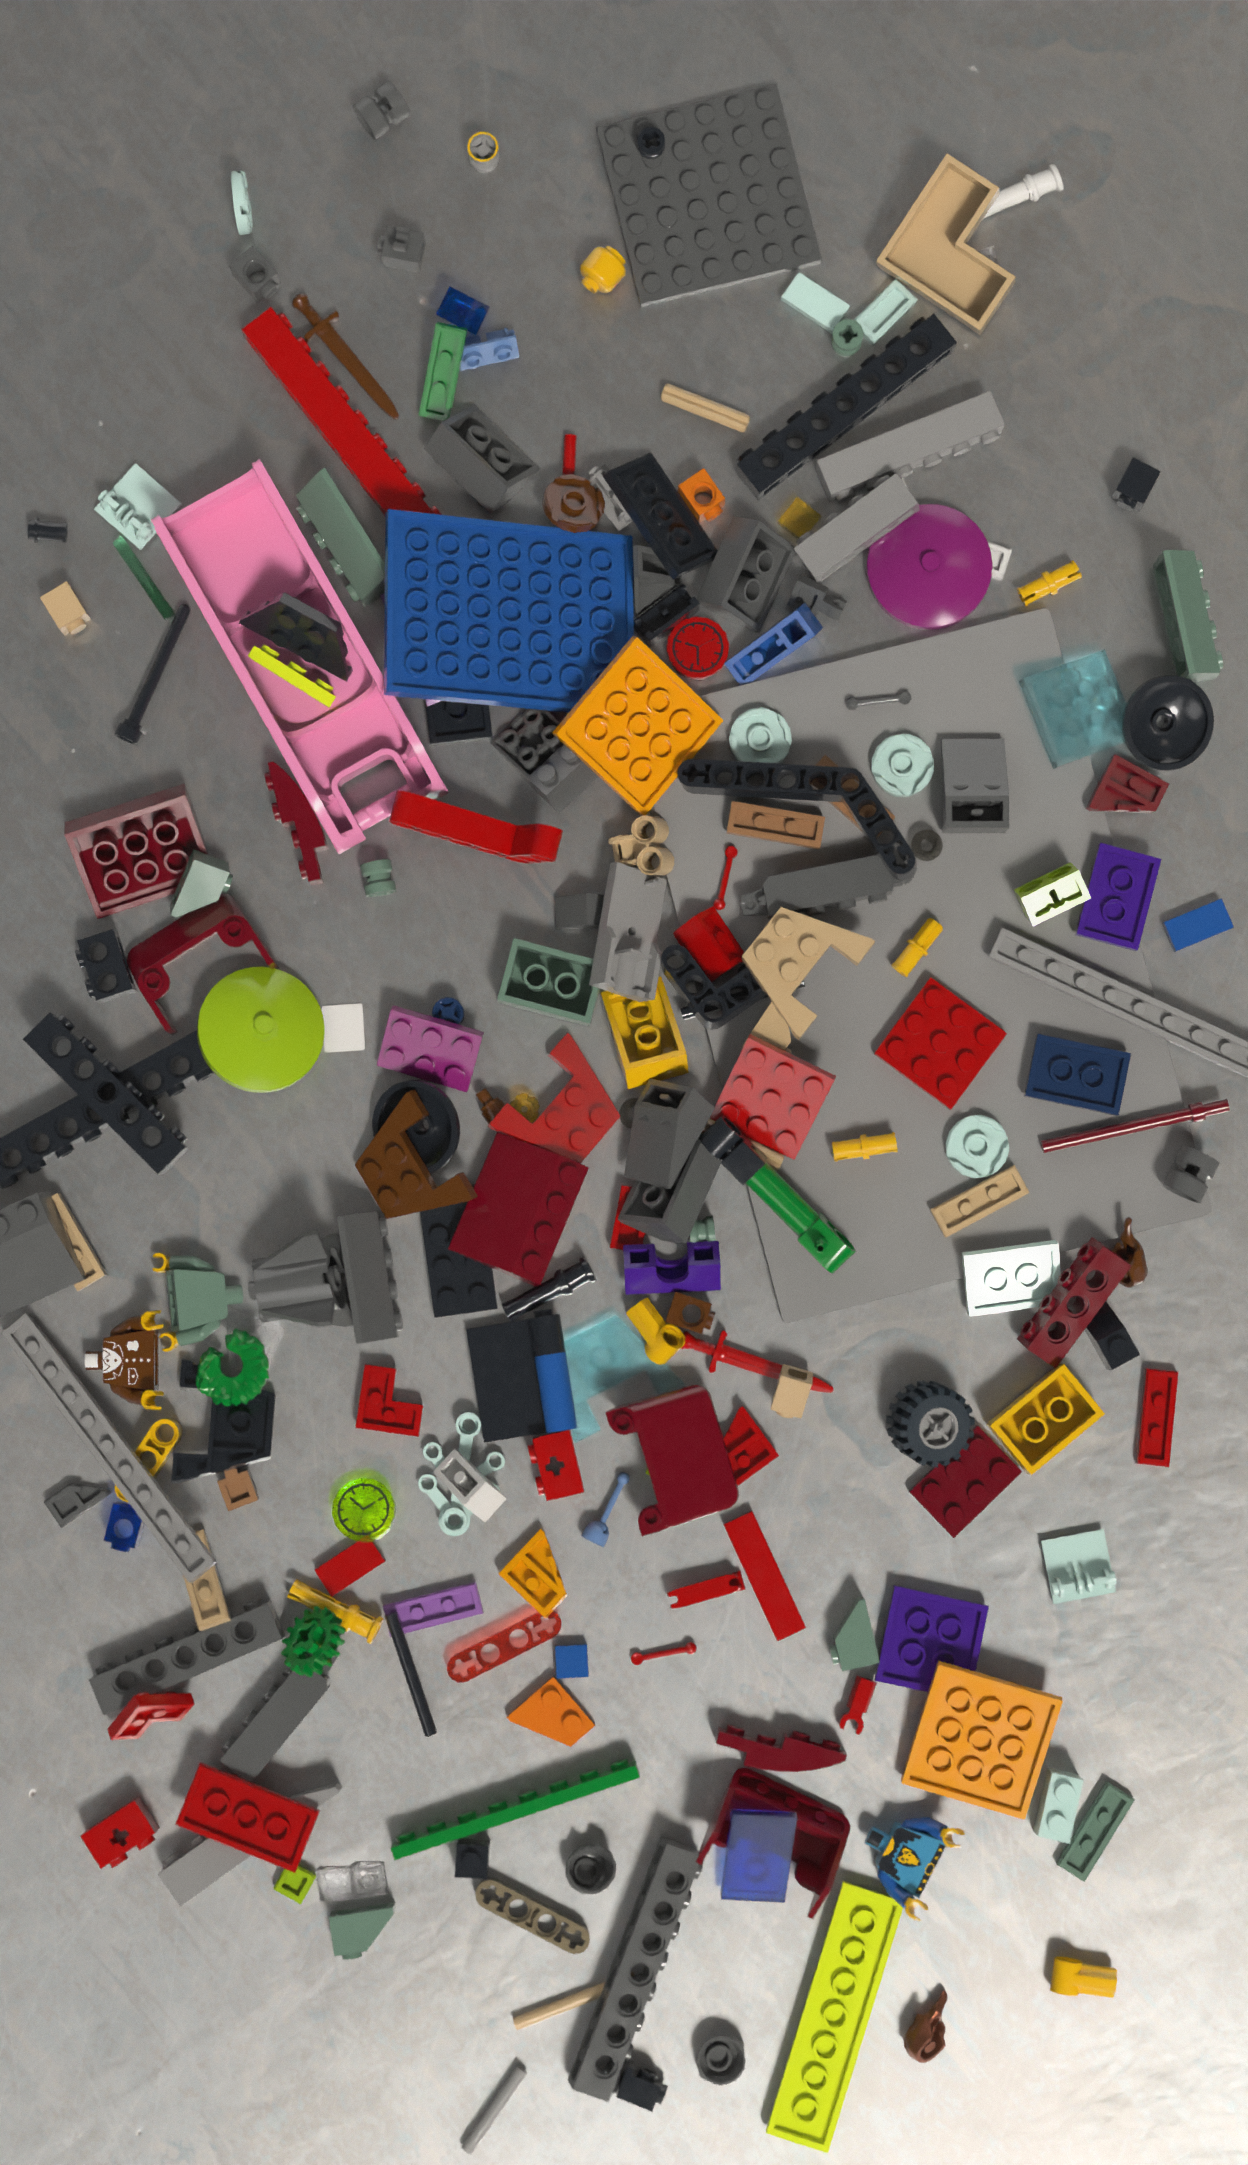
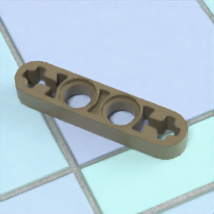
M489 1877L483 1879L477 1885L475 1897L478 1904L484 1909L568 1953L580 1954L588 1948L590 1932L579 1921L496 1878ZM493 1885L496 1887L495 1893L504 1898L505 1892L510 1893L511 1895L505 1901L504 1909L498 1908L501 1901L494 1897L486 1901L484 1899L485 1893L481 1891L482 1888L489 1889ZM517 1899L523 1900L528 1906L527 1913L522 1917L512 1915L509 1910V1905L512 1901ZM545 1914L552 1915L556 1920V1927L550 1932L542 1931L538 1926V1919ZM562 1922L567 1923L565 1931L574 1934L577 1930L581 1931V1938L584 1942H577L575 1946L570 1945V1937L563 1933L560 1940L555 1938L560 1932Z

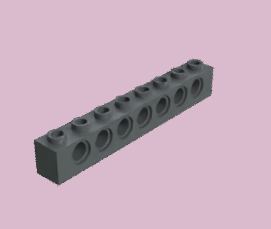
M662 1836L660 1837L604 1983L602 1993L597 2001L569 2074L568 2082L572 2090L609 2102L612 2093L615 2094L621 2082V2074L619 2073L624 2062L627 2063L633 2051V2044L631 2042L635 2031L639 2032L644 2023L645 2014L643 2010L647 2001H651L654 1997L657 1986L655 1982L658 1971H662L667 1963L668 1952L666 1950L669 1942L674 1940L680 1928L679 1916L682 1909L685 1910L690 1903L692 1882L694 1879H698L703 1868V1863L700 1865L695 1862L699 1853L697 1849ZM673 1871L680 1872L677 1882L666 1884V1878L669 1873ZM668 1902V1908L663 1914H654V1909L658 1903ZM651 1932L657 1934L652 1944H642L646 1934ZM638 1963L645 1964L644 1971L641 1974L631 1975V1969L634 1965ZM623 1995H633V2000L629 2005H619V2000ZM611 2026H622L618 2035L613 2037L607 2036ZM604 2055L610 2056L607 2065L603 2067L595 2066L599 2057Z

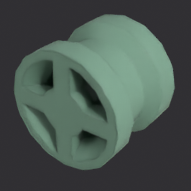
M845 319L836 324L832 333L831 344L837 354L848 357L853 356L860 350L864 336L861 325L851 319Z
M713 1215L706 1216L704 1220H696L689 1235L690 1242L716 1241Z

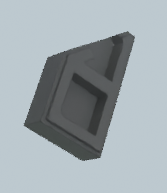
M70 1483L45 1500L44 1504L59 1526L63 1528L112 1493L108 1489Z

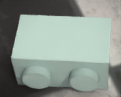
M1047 1767L1033 1828L1038 1837L1070 1844L1084 1781L1078 1774Z

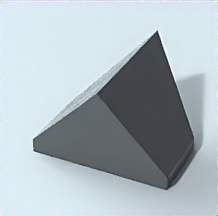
M640 545L633 546L636 618L678 585H681L682 576L673 580L652 548Z

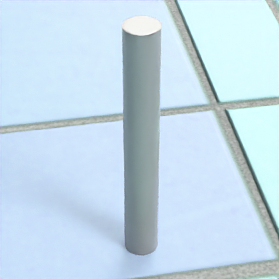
M516 2066L462 2144L461 2148L468 2154L474 2152L527 2075V2072L522 2067Z

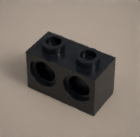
M111 929L77 940L79 949L75 950V954L80 967H86L89 979L85 980V985L90 998L95 997L96 1001L102 1004L137 992L117 931ZM97 945H105L107 948V954L102 960H94L92 957V951ZM109 974L115 975V987L111 990H104L102 988L103 978Z

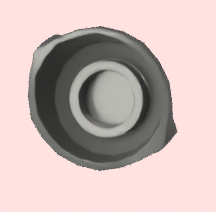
M724 2035L708 2039L698 2052L699 2076L716 2085H726L735 2082L745 2069L744 2042Z

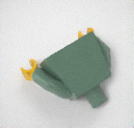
M161 1253L153 1255L154 1258H163L164 1264L161 1268H152V1270L166 1273L172 1331L161 1334L159 1338L167 1336L171 1339L172 1344L170 1347L163 1348L164 1352L171 1351L177 1348L178 1345L185 1346L203 1341L220 1327L221 1319L228 1318L227 1305L243 1303L242 1286H225L224 1274L216 1272L212 1264L191 1255H173L171 1257Z

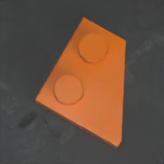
M554 1675L507 1715L509 1721L570 1747L595 1726L591 1718Z

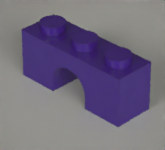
M719 1241L687 1242L686 1254L677 1260H664L658 1257L655 1252V1244L623 1245L625 1295L721 1290Z

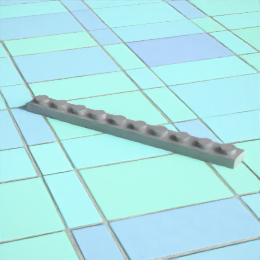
M1004 928L1000 929L988 958L1248 1078V1041Z
M28 1313L22 1315L3 1331L2 1335L189 1583L195 1582L217 1563L216 1559L33 1317Z

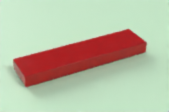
M753 1511L724 1523L723 1525L777 1642L806 1629Z

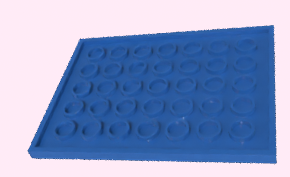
M393 509L387 510L385 514L384 695L570 712L630 638L634 636L633 536L593 531L573 533L557 527Z

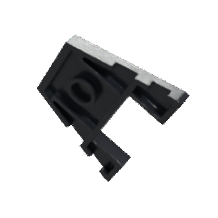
M182 1359L180 1390L199 1391L195 1382L198 1365ZM262 1389L261 1394H257L253 1400H249L247 1404L240 1403L237 1406L233 1404L231 1406H224L222 1403L216 1405L212 1401L208 1453H173L171 1483L179 1484L270 1460L275 1394Z

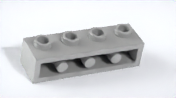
M897 473L891 477L885 475L873 485L874 490L865 496L863 494L857 495L847 504L848 509L839 515L837 512L831 514L822 522V528L815 533L809 531L796 541L798 545L793 549L816 582L820 583L920 510L918 502Z

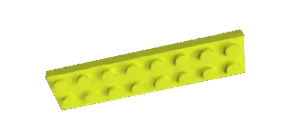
M842 1880L767 2123L766 2134L828 2153L903 1907L889 1895Z

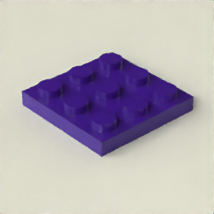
M894 1585L879 1654L880 1663L877 1664L874 1680L928 1692L938 1661L976 1671L989 1606Z

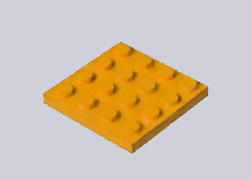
M632 636L552 733L639 815L646 816L678 777L677 771L681 763L687 759H693L724 720L637 636Z
M938 1661L901 1776V1783L1025 1820L1063 1703L1062 1697Z

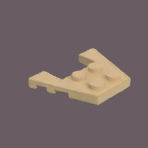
M780 907L742 955L741 959L763 991L769 996L775 1005V1009L784 1018L795 1038L799 1040L817 1018V1015L792 996L794 991L829 947L834 948L858 966L876 941Z

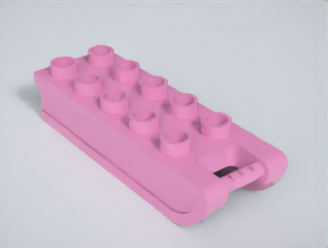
M259 459L253 462V468L241 477L168 517L161 518L158 515L151 519L332 844L338 854H341L366 840L362 831L391 815L397 790L411 792L434 800L443 797L449 791L396 697L384 695V676ZM284 592L341 623L344 633L343 640L348 649L345 659L347 666H352V674L346 682L313 663L306 662L300 656L275 645L267 638L239 624L242 616L246 611L249 610L252 613L258 609L260 604L266 601H273L276 596ZM265 644L279 653L277 660L286 666L292 661L307 671L304 677L315 683L317 678L333 687L334 689L331 694L336 696L330 708L250 659L248 655L254 645L260 649ZM385 760L395 762L407 784L352 814L341 795L342 785Z

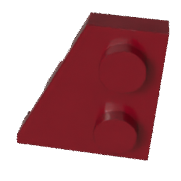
M1114 754L1111 756L1086 809L1088 811L1153 813L1157 810L1169 783Z

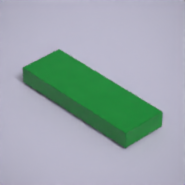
M441 322L436 323L419 416L439 421H445L451 417L468 329Z

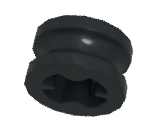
M647 127L639 133L637 148L643 157L655 159L663 154L665 150V136L660 129ZM654 137L657 138V148L655 146H651L649 149L646 148V138L648 140H652Z

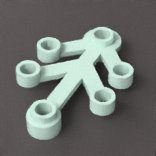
M465 1412L456 1420V1430L461 1435L458 1452L470 1462L473 1437L481 1430V1420L477 1414ZM470 1418L475 1422L473 1430L467 1431L464 1429L463 1422L465 1419ZM430 1442L424 1446L423 1455L425 1459L432 1461L436 1468L445 1460L440 1444ZM429 1446H436L438 1448L439 1454L437 1457L431 1458L427 1455V1448ZM493 1451L487 1456L486 1461L476 1468L484 1476H487L492 1471H498L503 1468L505 1457L501 1452ZM493 1455L500 1456L502 1459L501 1465L493 1467L490 1464V1457ZM427 1473L419 1478L418 1487L422 1492L428 1494L439 1509L438 1522L441 1530L450 1536L463 1534L470 1525V1516L474 1513L467 1509L453 1493L450 1503L438 1489V1481L433 1474ZM426 1477L431 1478L434 1481L433 1488L425 1489L422 1486V1480ZM493 1483L494 1486L500 1491L499 1486ZM451 1514H458L460 1516L461 1522L459 1525L453 1526L449 1523V1516Z

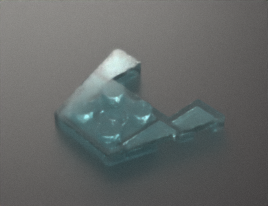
M616 1315L564 1341L578 1428L572 1429L575 1443L601 1430L586 1400L645 1370L657 1394L686 1387L684 1382L666 1364H656L647 1357L644 1349L645 1343Z

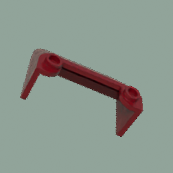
M690 1385L623 1404L605 1412L609 1426L614 1432L621 1435L637 1432L658 1503L645 1507L638 1516L641 1536L663 1531L729 1509L737 1502L739 1489L712 1397L705 1387Z

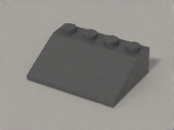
M37 1192L0 1209V1317L86 1279L50 1192Z

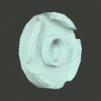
M243 170L232 171L231 186L239 235L251 234L253 224L251 202H249L247 191V177Z
M762 707L749 709L739 715L732 725L729 735L731 753L736 761L781 764L789 754L792 742L790 727L784 717Z
M910 734L886 738L877 746L871 760V773L876 784L885 793L895 797H909L921 792L928 785L934 772V760L930 748L920 738Z
M983 1115L968 1116L956 1122L949 1131L945 1142L946 1156L951 1166L961 1175L970 1178H985L997 1172L1006 1162L1009 1153L1008 1137L1003 1127L993 1118Z

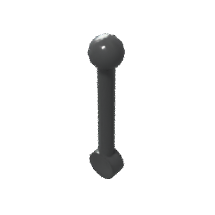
M904 691L899 696L866 700L850 698L847 700L846 706L849 710H856L860 706L894 702L906 705L910 703L912 696L909 692Z

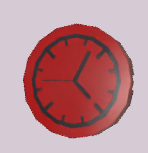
M695 616L684 619L673 628L668 637V659L675 671L687 679L703 680L713 676L723 668L728 658L729 643L726 633L718 623L709 618Z

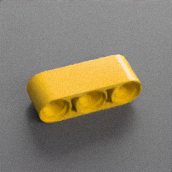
M164 1418L156 1421L135 1451V1454L141 1461L142 1455L146 1451H151L155 1454L157 1458L156 1465L152 1469L147 1468L154 1479L157 1478L183 1436L181 1424L173 1418ZM163 1424H169L174 1430L173 1439L169 1442L163 1441L160 1438L159 1430ZM115 1485L116 1495L121 1500L128 1502Z

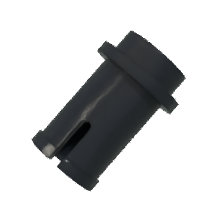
M37 517L35 520H29L28 539H34V543H38L39 540L67 542L68 523L40 521Z

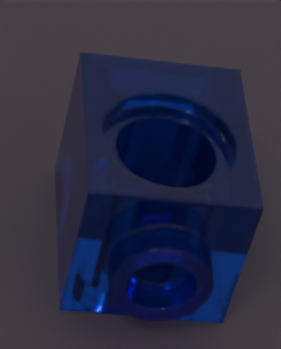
M449 286L436 315L477 335L490 307Z
M119 1501L113 1503L103 1541L112 1543L111 1548L118 1551L129 1552L130 1548L140 1546L145 1524L130 1504ZM122 1519L129 1520L132 1523L133 1532L129 1537L121 1535L118 1531V1524Z

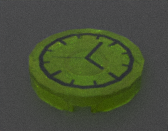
M358 1478L345 1484L338 1491L332 1506V1516L336 1527L341 1533L351 1540L365 1543L382 1538L391 1529L396 1514V1503L392 1493L383 1483L372 1478Z

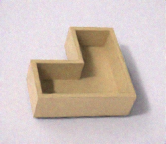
M947 153L876 260L878 268L896 278L899 282L979 335H981L1016 282V276L967 244L999 196V187Z

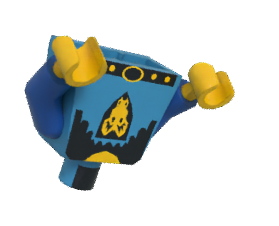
M930 1817L907 1818L902 1823L895 1822L889 1834L872 1826L864 1842L866 1845L879 1851L875 1860V1864L878 1867L877 1876L887 1894L905 1908L906 1914L916 1921H920V1919L915 1916V1908L920 1905L928 1911V1905L918 1899H914V1896L920 1898L945 1847H961L953 1842V1834L964 1835L962 1829L948 1828L947 1825Z

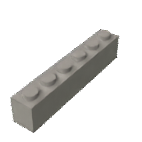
M988 391L818 459L815 469L828 501L831 502L837 499L840 503L853 498L856 495L855 492L866 488L867 491L874 490L873 485L885 475L891 477L897 473L900 478H904L912 474L914 468L924 465L925 468L932 467L942 461L941 457L951 453L954 456L962 455L971 449V445L982 442L983 445L994 442L1000 438L999 434L1002 433L1005 423L992 392Z

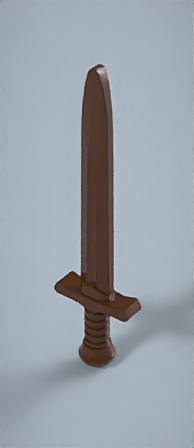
M300 293L296 295L292 300L293 308L301 311L311 325L314 326L304 335V340L310 343L317 335L379 408L392 419L398 420L399 414L391 399L331 326L332 323L339 320L338 311H334L323 320L318 312L313 309V306H311L306 294Z

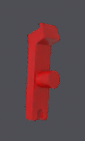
M741 1571L674 1589L668 1592L667 1596L677 1597V1602L670 1605L671 1609H676L742 1591L746 1588Z

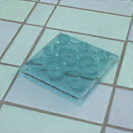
M1105 649L1025 677L1019 681L1053 769L1125 743L1122 732V718L1126 702Z

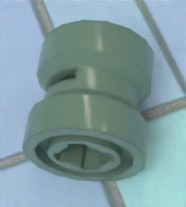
M376 860L360 865L362 876L368 878L364 886L366 897H378L396 892L395 881L390 876L393 870L391 860Z

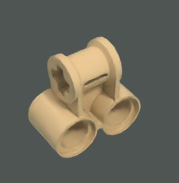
M640 816L634 820L631 826L632 834L608 838V844L612 845L615 862L633 868L638 867L646 875L657 876L669 874L674 867L673 854L668 849L660 847V844L667 839L669 834L667 822L660 817ZM649 823H652L654 826V833L649 838L646 833V828L649 825ZM655 854L660 859L659 866L656 869L652 866V858Z

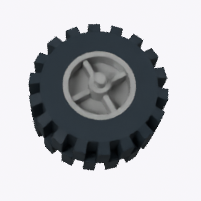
M924 1380L917 1381V1387L909 1384L905 1387L907 1392L903 1394L899 1391L895 1396L898 1399L896 1404L890 1403L888 1408L892 1411V1414L886 1416V1423L891 1425L887 1429L888 1436L893 1438L891 1442L894 1447L924 1466L927 1464L930 1467H938V1463L945 1466L950 1464V1458L955 1460L960 1458V1450L968 1449L970 1445L966 1443L967 1439L973 1438L974 1431L970 1430V1426L975 1425V1418L969 1415L973 1411L971 1406L965 1403L966 1399L952 1389L935 1381H929V1383Z

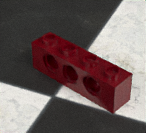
M1091 1237L1088 1243L1080 1247L1077 1258L1072 1265L1061 1273L1058 1284L1052 1292L1041 1300L1039 1309L1032 1319L1022 1326L1017 1340L1027 1350L1056 1369L1131 1268V1265L1117 1253L1094 1237ZM1095 1270L1094 1276L1086 1280L1088 1273ZM1076 1296L1075 1302L1072 1305L1067 1306L1068 1300L1071 1297ZM1057 1322L1055 1329L1048 1332L1049 1326Z

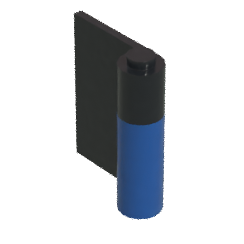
M553 1309L534 1311L535 1318L466 1329L484 1443L578 1428L560 1314L553 1315Z

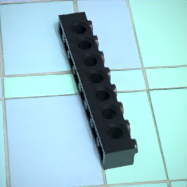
M932 314L927 319L922 316L909 327L911 331L901 338L900 335H897L885 345L886 350L879 356L875 354L869 356L861 363L860 367L862 369L854 375L851 373L844 375L835 384L837 388L827 394L824 391L811 402L813 405L804 413L801 410L794 413L786 421L788 424L779 432L777 429L772 430L762 439L763 444L756 450L749 448L738 457L737 460L739 462L736 464V473L758 501L954 352L957 342L935 314ZM915 343L921 344L926 352L915 354L911 351L910 346ZM889 362H895L901 367V371L891 373L886 369L885 365ZM864 381H871L876 385L877 389L867 392L862 389L860 384ZM842 399L848 400L852 404V408L847 411L840 410L836 406V402ZM821 418L827 422L828 426L825 429L819 430L812 426L811 421ZM791 437H798L802 440L803 445L800 448H791L786 441ZM770 455L777 458L779 463L775 467H767L763 464L762 459Z
M196 1030L119 1072L116 1076L124 1084L128 1081L132 1082L142 1092L139 1099L148 1107L151 1103L157 1106V1099L166 1094L170 1098L186 1090L185 1084L194 1079L197 1082H201L212 1076L214 1072L208 1066L201 1053ZM187 1058L189 1061L187 1072L181 1075L176 1074L174 1071L176 1060ZM152 1073H158L161 1077L160 1086L157 1089L149 1090L146 1086L147 1077ZM113 1083L106 1084L101 1090V1096L105 1101L113 1099L116 1095V1087ZM77 1095L0 1138L1 1189L3 1190L16 1184L19 1181L17 1176L26 1171L33 1174L47 1166L45 1161L55 1155L58 1159L69 1155L75 1151L73 1147L75 1144L83 1140L87 1144L103 1135L101 1130L109 1125L103 1119L94 1121L90 1114L91 1107ZM129 1106L125 1109L124 1119L126 1122L131 1120L129 1115L138 1110L136 1106ZM68 1119H74L77 1123V1130L71 1136H66L63 1132V1124ZM41 1134H46L49 1138V1145L44 1151H38L35 1147V1140ZM17 1149L21 1154V1161L18 1165L11 1167L7 1162V1155L10 1151Z

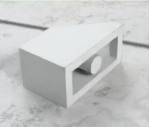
M456 1449L433 1472L467 1509L484 1522L507 1499L490 1480Z

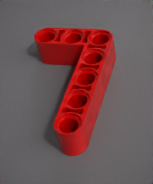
M400 790L396 791L389 819L391 824L525 864L556 862L563 830L545 824L515 825Z

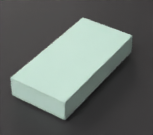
M800 272L797 273L781 297V301L831 334L836 324L843 320L850 309L849 304Z
M895 278L854 320L861 325L864 337L875 346L917 303L918 299Z

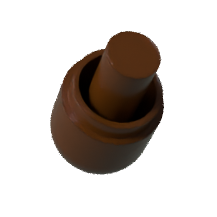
M484 1088L476 1096L484 1106L480 1109L481 1115L489 1124L505 1106V1103L499 1097L493 1099L488 1090Z

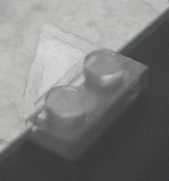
M227 1305V1335L232 1334L233 1330L238 1328L239 1330H246L249 1335L256 1337L264 1345V1353L269 1360L270 1367L285 1328L271 1322L263 1323L260 1318ZM228 1350L230 1376L236 1377L242 1371L243 1362L238 1354Z

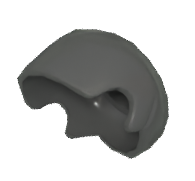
M599 1844L577 1848L566 1861L565 1876L570 1887L583 1895H594L606 1890L616 1875V1862L612 1853Z

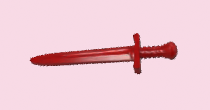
M725 1330L720 1332L717 1344L715 1345L699 1338L696 1339L688 1331L683 1332L685 1344L681 1349H694L695 1351L711 1355L712 1359L708 1368L710 1373L716 1371V1362L721 1361L777 1380L779 1378L782 1368L781 1364L724 1345L723 1342L728 1335ZM813 1376L810 1390L827 1393L833 1392L832 1386Z

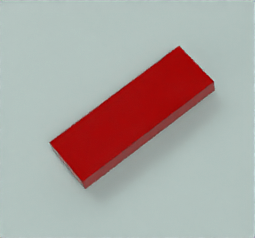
M1145 1368L1136 1456L1137 1464L1169 1467L1179 1372Z

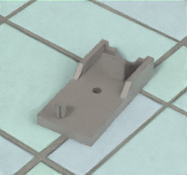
M619 862L610 863L589 985L638 1002L655 1000L662 953L657 945V938L667 880L655 875H646L638 869ZM629 928L632 930V935L628 932Z

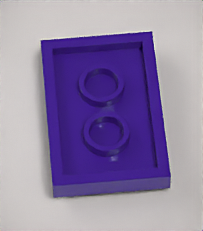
M1099 843L1087 887L1091 899L1083 902L1075 935L1137 951L1162 859Z

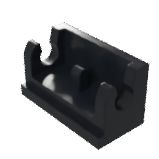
M684 584L678 586L633 620V628L649 648L672 632L673 628L684 619L692 617L699 611L700 603L695 597L689 595Z

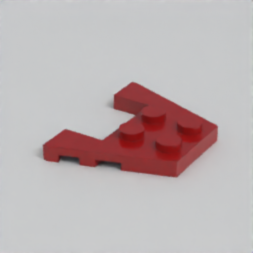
M566 1033L548 1054V1057L571 1075L572 1079L533 1124L507 1103L489 1123L488 1127L581 1164L620 1118V1114L572 1036Z

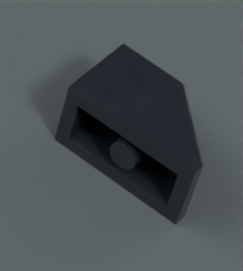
M1105 1301L1085 1328V1332L1106 1370H1113L1140 1354L1125 1326Z

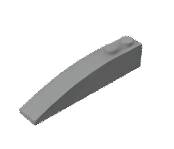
M337 1782L305 1790L287 1797L317 1809L339 1793L342 1787ZM199 1835L188 1843L191 1849L183 1855H180L177 1851L162 1862L164 1868L158 1875L177 1903L182 1906L251 1855Z

